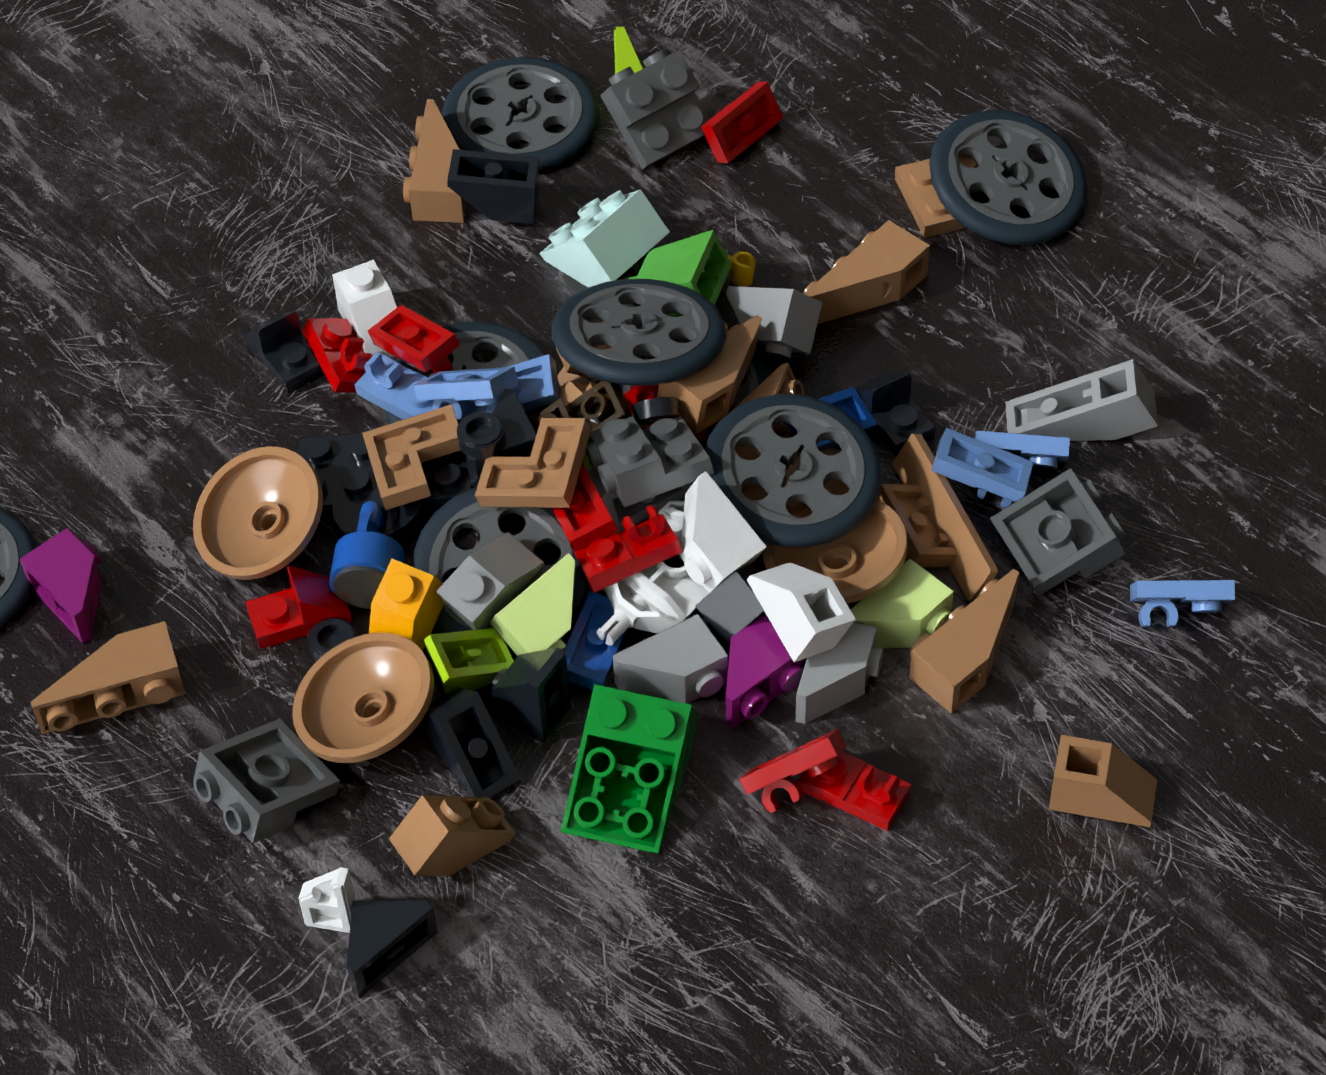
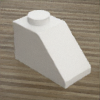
M371 260L332 274L338 310L342 318L349 321L357 338H363V352L371 353L372 356L379 352L381 355L383 354L395 361L397 357L374 345L368 333L371 327L397 308L391 289L375 261Z
M705 471L697 477L685 493L681 549L683 552L680 553V557L685 562V569L690 578L697 584L703 585L710 593L734 571L754 562L766 548V545Z

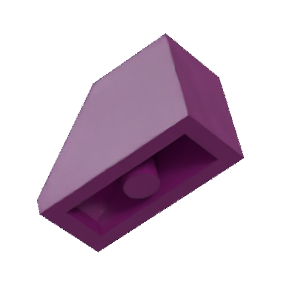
M66 528L20 558V562L25 576L34 586V593L84 644L92 636L103 586L97 566L101 563V558L95 547L87 539L80 542Z

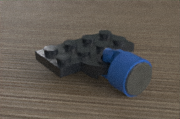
M363 434L300 438L297 454L313 467L322 486L323 506L320 518L333 517L341 536L334 550L329 578L330 588L345 603L358 608L371 609L372 600L391 558L404 564L406 562L405 551L399 543L405 540L413 541L417 538L424 527L427 511H437L453 497L474 488L471 487L467 455L460 450L421 463L431 496L385 510Z

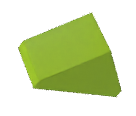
M494 628L430 634L424 639L430 663L445 695L458 687L472 691L485 687L493 682L500 670L503 668L508 669L514 662L504 639Z

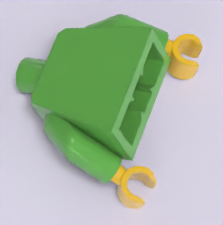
M714 230L652 249L648 252L638 275L624 279H653L675 283L705 296L715 305L729 270L731 269L730 280L732 283L747 287L753 283L756 261L753 255L748 252H738L733 256L728 255V250L722 247ZM679 313L666 314L667 316L671 317L683 316Z

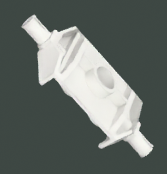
M685 500L669 501L658 513L659 515H664L681 546ZM662 561L604 588L614 609V615L597 630V635L602 641L606 638L605 644L612 646L628 628L633 627L658 634L685 621L696 609L695 605L705 598L709 592L703 585L697 584L690 578L685 566L671 568Z

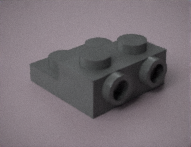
M662 49L643 61L646 68L636 73L633 72L631 67L618 72L608 79L612 86L600 95L642 170L705 136L701 126L710 120V117L695 93L700 88V85L680 50L668 55L667 51Z
M633 416L626 419L611 420L605 423L602 428L590 432L591 443L587 444L585 450L593 471H599L606 492L611 493L615 491L624 507L694 482L705 471L709 476L714 474L710 457L681 416L673 419L658 420L651 427L641 430Z
M1071 468L990 518L1038 596L1079 571L1084 579L1126 554L1120 544V541L1125 539L1126 535L1112 513L1106 517L1102 516L1097 507L1104 502L1089 479L1081 483Z
M281 719L199 751L193 778V786L197 796L203 802L213 800L223 811V819L228 830L235 835L244 833L252 843L292 827L298 811L335 796L340 780L305 746Z

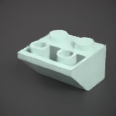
M641 189L625 195L621 191H617L602 202L599 198H596L583 206L577 212L580 219L573 225L567 223L554 231L549 236L552 243L539 254L544 261L586 287H591L617 280L670 231Z

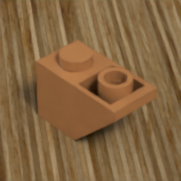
M1061 735L1049 810L1150 827L1157 779L1112 743Z
M422 795L390 836L389 840L415 876H451L510 842L516 833L504 818L505 813L503 809L490 798Z

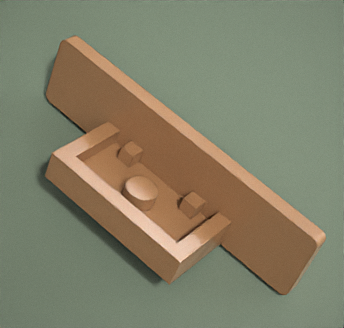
M911 434L893 461V467L903 485L882 484L877 500L891 507L904 524L908 541L907 561L911 559L921 567H949L966 599L974 601L979 597L982 589L995 578L998 569L947 478L931 471L935 457L921 434Z

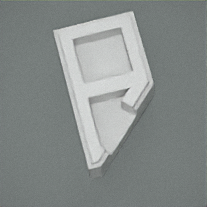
M341 867L303 883L299 895V903L305 925L350 933L352 901H356L349 869Z

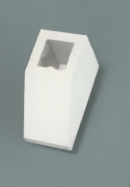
M789 562L750 575L747 579L793 662L834 649L856 620L832 578Z

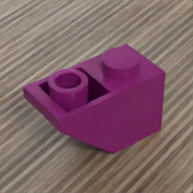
M766 613L731 637L726 687V723L732 729L745 719H753L760 715L768 703L782 692H791L797 688L807 660L805 658L793 662Z

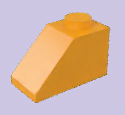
M391 558L371 603L369 634H397L413 641L423 651L425 648L424 639L431 634L444 606L436 592L444 583L434 575Z

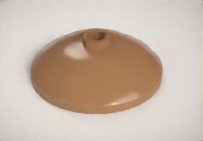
M267 446L252 449L228 461L209 480L196 505L193 519V535L197 550L203 560L220 574L239 580H250L268 576L292 562L308 545L320 521L323 492L317 473L303 457L282 447Z
M836 493L834 495H844L846 493ZM877 500L876 505L866 520L849 534L828 544L807 548L780 547L764 542L766 548L763 550V560L766 570L790 562L832 578L846 604H849L881 590L898 574L905 562L908 551L906 529L898 514L891 507ZM800 503L788 510L796 518H805L812 514L811 508L804 503Z
M364 634L337 645L316 661L298 687L293 703V724L299 738L318 757L337 763L361 762L391 750L414 731L428 710L434 690V675L431 664L423 651L413 641L397 634Z

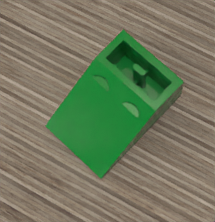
M594 684L561 833L660 854L689 761L699 711L690 704Z

